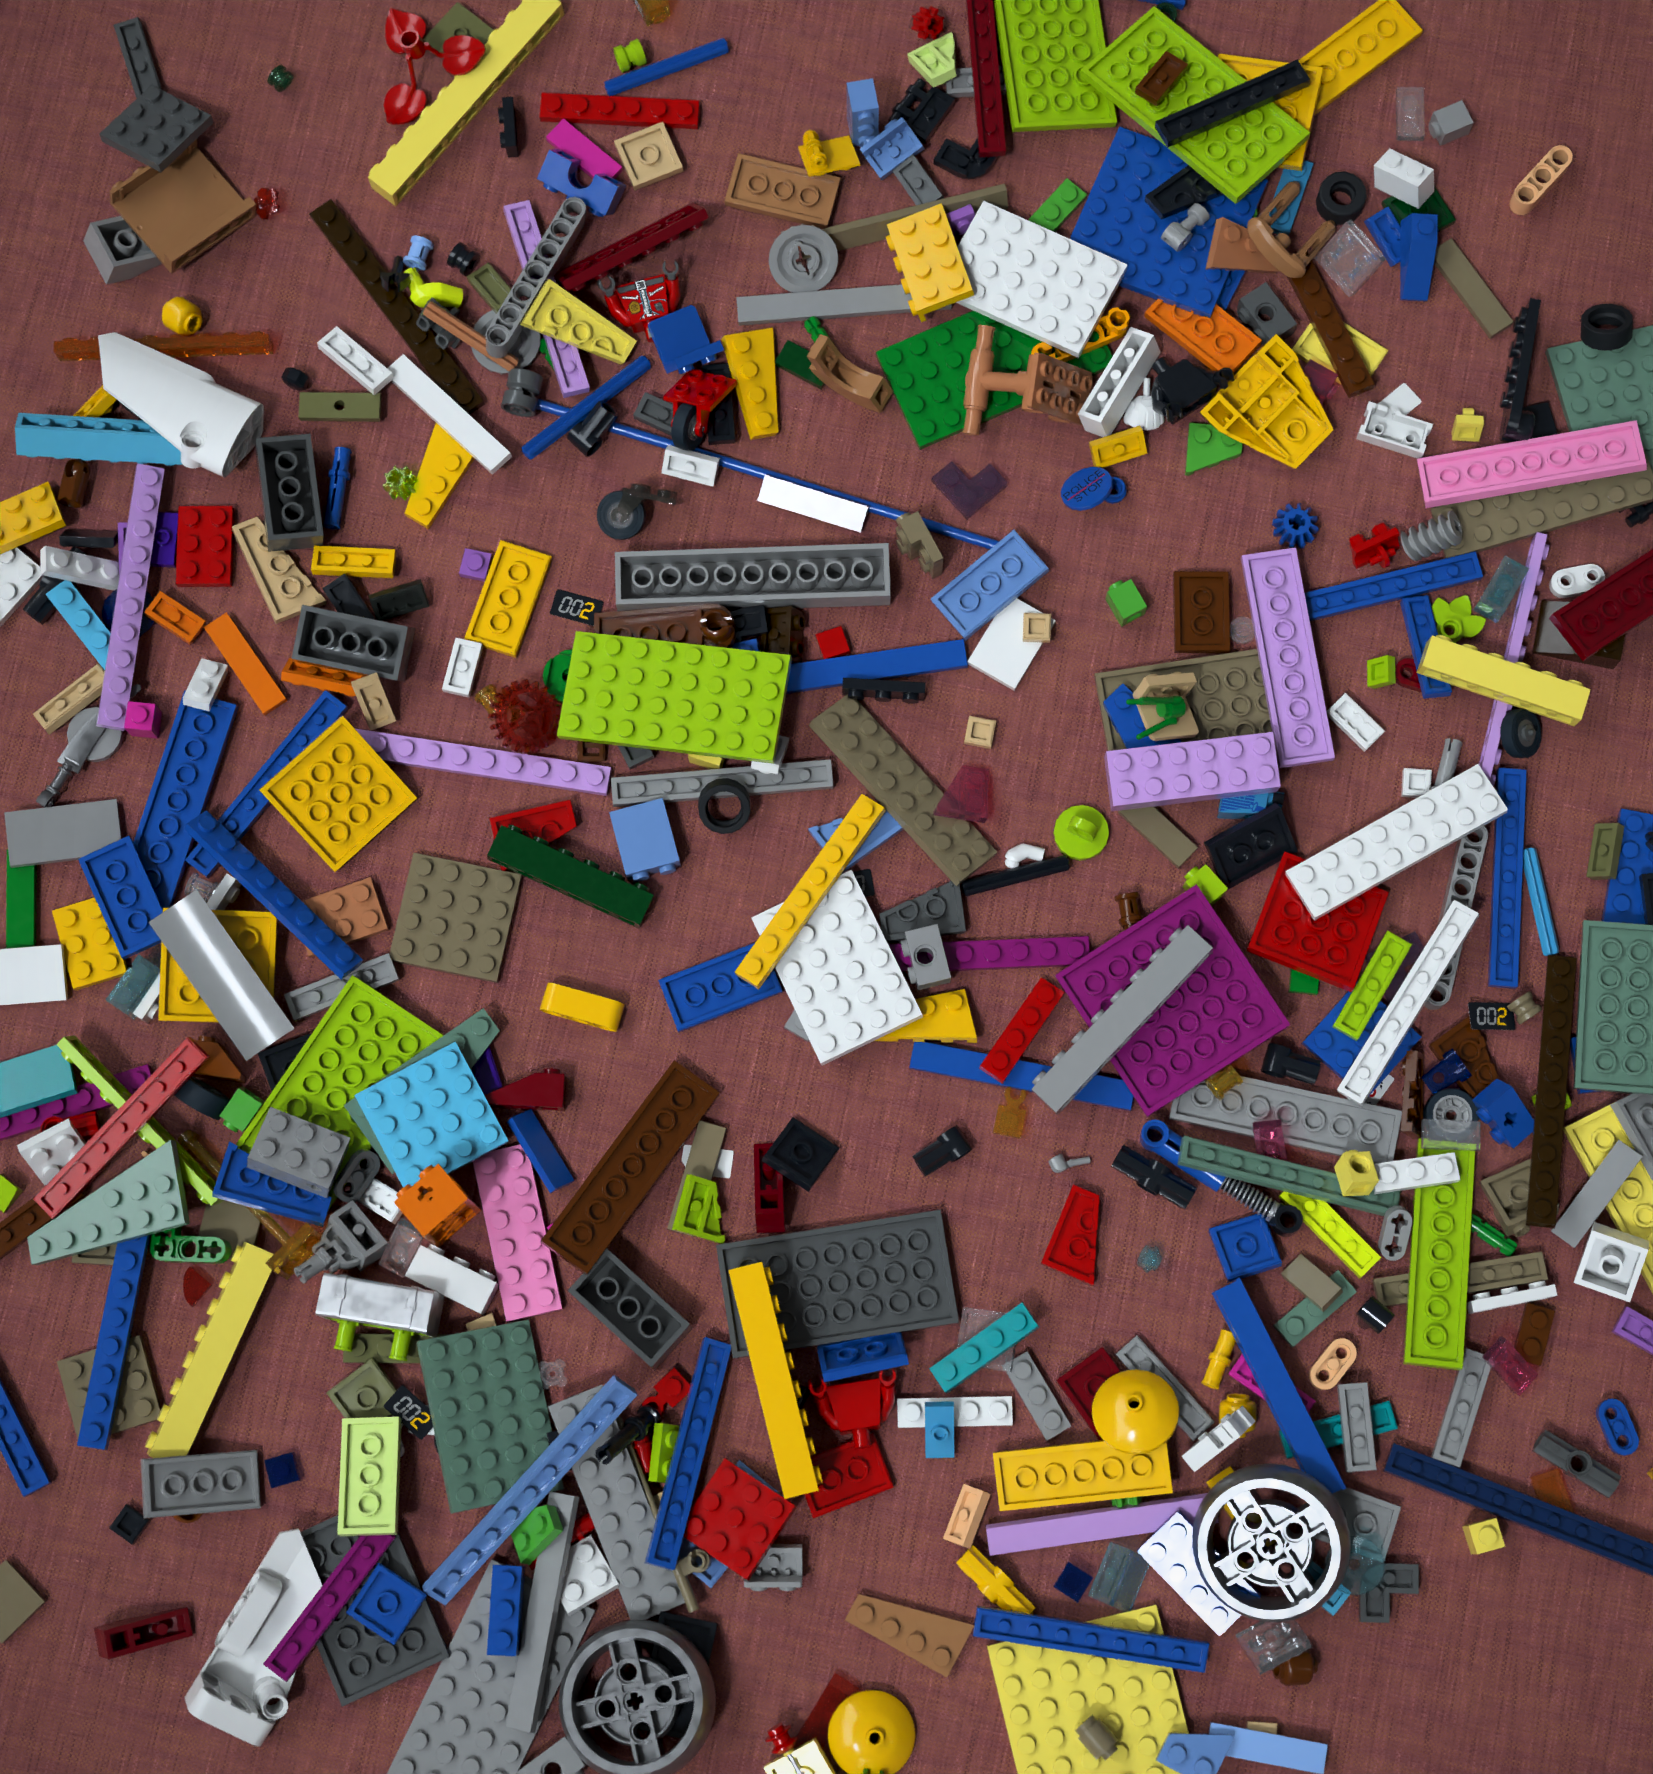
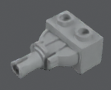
M352 1200L330 1215L320 1241L312 1247V1252L315 1255L301 1265L296 1266L294 1273L297 1278L302 1276L300 1281L306 1283L322 1270L327 1271L329 1269L328 1272L333 1274L339 1269L346 1270L357 1267L361 1272L383 1256L388 1242Z

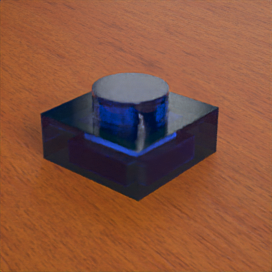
M293 1452L264 1460L272 1489L301 1481Z
M1067 1562L1053 1587L1078 1603L1093 1577Z

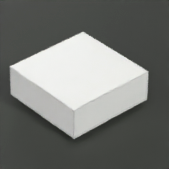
M1404 768L1402 771L1401 797L1418 798L1430 791L1432 770Z

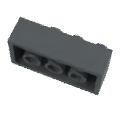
M311 434L256 438V458L268 552L314 548V545L323 546L324 535Z
M302 605L291 659L367 675L377 672L379 677L405 682L416 628Z
M607 1248L589 1274L586 1276L583 1273L568 1289L569 1293L654 1371L693 1329L681 1315Z

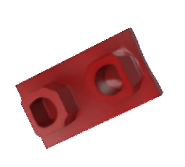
M1382 522L1374 526L1371 530L1373 538L1367 541L1362 534L1350 537L1349 547L1352 552V563L1356 569L1368 563L1371 566L1379 563L1382 568L1390 566L1389 558L1396 555L1395 551L1400 549L1398 542L1400 532L1396 527L1390 529Z

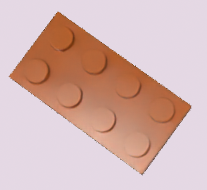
M1157 299L1144 314L1147 320L1214 371L1230 368L1234 374L1259 348L1262 342L1258 336L1217 304L1214 307L1211 318L1194 314L1192 310L1188 312L1176 307L1177 305L1175 304L1172 306L1164 303L1161 299Z

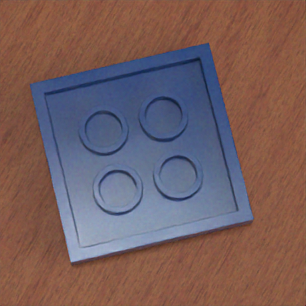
M1349 991L1302 1042L1303 1046L1342 1080L1388 1008L1380 1001L1359 1039L1355 1041L1332 1027L1352 993ZM1409 1029L1371 1093L1403 1059L1407 1051H1410L1422 1037L1414 1029Z

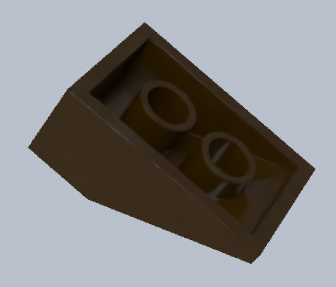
M1541 601L1532 654L1614 669L1621 661L1625 634L1585 661H1582L1549 619L1554 612L1570 602Z

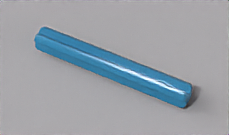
M1526 848L1523 850V868L1544 956L1556 955L1559 953V946L1536 848Z

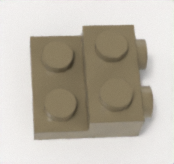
M917 511L913 514L908 512L899 516L896 519L898 526L895 530L898 537L896 544L901 554H907L910 561L920 556L918 562L923 572H929L932 579L941 575L943 556L919 512Z
M1531 1159L1480 1181V1186L1494 1208V1215L1507 1237L1513 1234L1515 1237H1521L1531 1229V1226L1526 1225ZM1557 1203V1215L1559 1212V1203Z

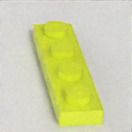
M1284 1191L1278 1196L1286 1205H1292L1300 1210L1303 1222L1359 1279L1381 1258L1326 1202Z

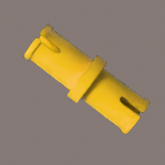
M1221 1329L1214 1352L1210 1353L1208 1357L1210 1362L1201 1384L1211 1389L1219 1390L1225 1369L1231 1364L1229 1358L1236 1341L1230 1331Z

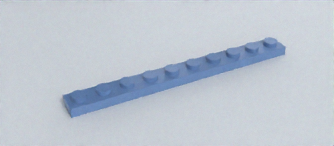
M613 1375L422 1585L424 1593L446 1606L637 1396L635 1389Z

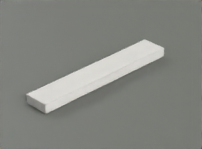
M404 354L387 368L393 373L394 379L392 382L492 475L512 458L511 453Z

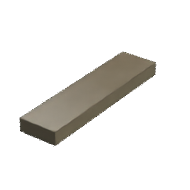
M1451 238L1436 247L1435 266L1489 339L1512 326L1513 320Z
M699 1121L667 1227L668 1230L695 1237L672 1230L687 1174L712 1181L727 1130L725 1127Z

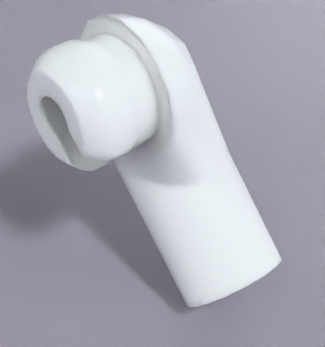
M1025 843L1019 844L1006 852L1005 865L1008 868L1019 867L1020 861L1026 858L1042 861L1045 849Z

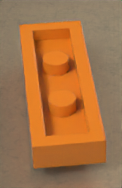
M289 658L281 672V681L291 682L294 685L315 687L322 691H334L347 696H356L351 681L368 675Z

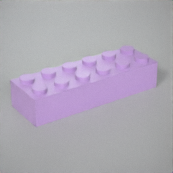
M1273 732L1106 751L1104 756L1111 811L1274 793L1281 787Z

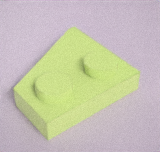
M952 32L907 54L909 63L933 88L957 76L955 42Z

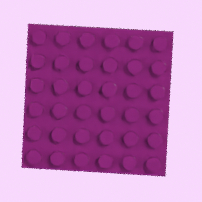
M1197 884L1055 975L1090 1028L1093 1025L1091 1019L1101 1009L1106 1011L1113 1004L1110 1001L1111 998L1121 988L1125 991L1132 984L1130 978L1140 968L1145 970L1152 963L1149 960L1150 957L1159 948L1164 950L1171 943L1168 939L1179 927L1183 930L1189 925L1213 948V953L1110 1060L1147 1117L1290 1026V1023Z

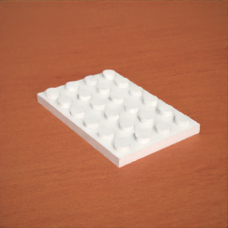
M983 201L958 245L974 296L956 303L1079 358L1126 273L1127 264Z
M852 870L841 874L775 966L822 1066L923 1018L919 1006ZM783 903L751 917L759 935L763 933Z

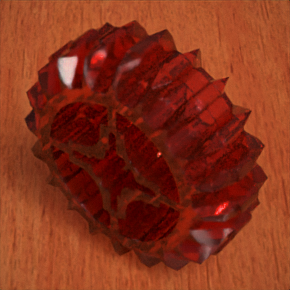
M527 679L522 680L521 683L513 681L510 687L508 685L501 688L502 693L494 695L498 703L490 704V708L495 710V713L488 715L489 719H495V724L490 725V729H498L499 731L495 735V739L504 738L502 746L506 748L511 745V751L514 753L521 750L522 754H529L530 750L533 753H537L540 751V747L547 748L549 746L548 740L553 741L556 739L552 731H558L559 726L555 721L560 720V714L556 715L555 710H558L561 705H553L552 703L556 695L551 694L547 696L548 687L544 686L539 689V682L534 681L530 684ZM518 695L529 696L537 703L529 706L524 700L521 701ZM508 707L512 713V717L509 722L507 718ZM532 711L526 717L525 722H520L522 718L525 716L524 712ZM541 712L543 714L542 726L539 722V715ZM522 728L526 733H530L533 738H522L513 731Z

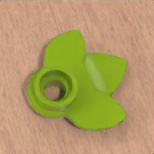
M1467 595L1454 599L1450 604L1441 598H1437L1432 606L1438 635L1449 637L1453 643H1457L1461 637L1471 638L1476 636L1486 622V619L1481 616L1471 615V603ZM1449 627L1453 630L1454 634L1447 635L1444 629Z

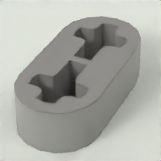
M1394 1205L1386 1211L1378 1240L1379 1251L1390 1261H1396L1404 1256L1412 1227L1410 1213L1400 1205ZM1401 1214L1405 1220L1399 1221L1397 1230H1395L1396 1225L1392 1218H1397ZM1393 1236H1395L1394 1240L1398 1248H1393L1392 1252H1389L1386 1245H1391Z

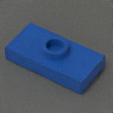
M1388 206L1366 219L1364 223L1390 267L1400 262L1401 228Z

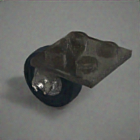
M632 483L631 487H623V491L611 492L601 500L597 508V521L599 527L607 536L618 540L629 539L637 535L645 524L646 510L644 503L647 499L672 505L683 504V499L678 498V492L658 489L656 493L651 491L652 486Z

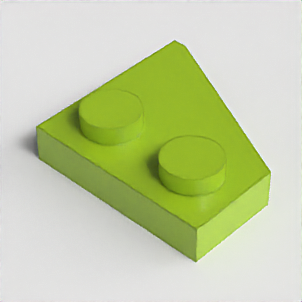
M686 1175L672 1230L718 1244H724L725 1236L721 1235L719 1218L722 1217L720 1206L717 1203L718 1191L716 1182L695 1175Z

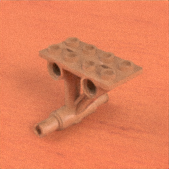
M978 325L976 348L971 351L969 369L965 377L966 389L963 406L966 409L963 434L980 436L982 412H985V409H987L989 391L1015 392L1023 396L1022 411L1048 414L1049 420L1083 426L1078 413L1092 389V372L1042 353L1029 355L1027 371H1019L1018 373L992 372L995 355L991 349L995 327Z

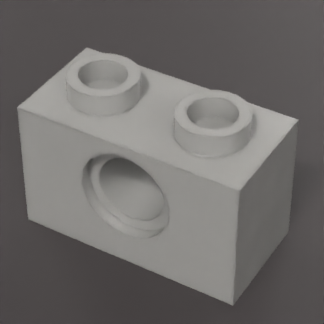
M938 924L906 931L904 934L905 940L900 942L904 957L909 956L912 966L907 968L910 983H916L917 990L950 983L951 975ZM921 952H928L932 955L933 960L929 964H922L918 961L917 956Z
M564 1736L517 1771V1774H547L546 1767L551 1762L560 1765L561 1774H585L581 1768L587 1764L579 1758L566 1736Z

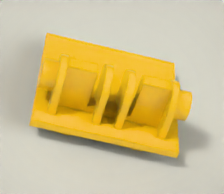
M807 130L803 135V145L798 146L808 177L822 176L829 172L849 170L852 167L860 166L849 135L819 141L817 132Z

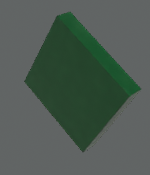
M1435 186L1434 192L1419 209L1393 196L1383 200L1381 204L1383 208L1389 206L1399 225L1400 221L1411 213L1438 215V232L1453 225L1456 221Z

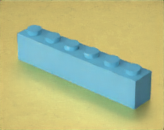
M18 413L15 425L16 455H24L31 458L40 456L53 457L55 459L74 458L84 461L107 460L110 462L124 461L139 464L157 463L167 466L182 465L181 452L143 420Z

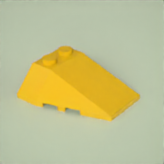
M1277 334L1234 374L1235 381H1228V387L1220 389L1199 412L1218 432L1293 469H1296L1334 430L1319 399L1317 400L1310 386L1311 383L1308 377L1305 376L1298 362L1299 359L1296 353Z

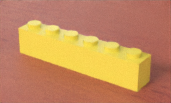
M1432 635L1425 644L1417 670L1418 674L1521 709H1526L1571 726H1575L1582 720L1591 689L1583 687L1584 685L1579 681L1559 679L1552 672H1539L1531 669V666L1526 663L1506 661L1502 655L1496 653L1486 654L1478 651V648L1473 645L1453 643L1449 637L1443 635H1436V637Z

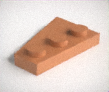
M1224 217L1216 219L1206 269L1244 270L1247 272L1273 274L1280 272L1256 247L1248 234L1247 228Z

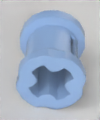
M414 235L410 239L412 244L408 255L403 258V263L412 269L416 268L419 271H424L427 266L425 263L429 251L433 249L434 244L424 237Z

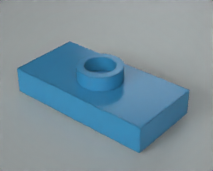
M953 1401L925 1402L926 1458H954Z

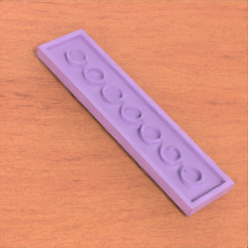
M1296 547L1242 555V569L1271 728L1274 734L1279 768L1333 761L1335 759Z

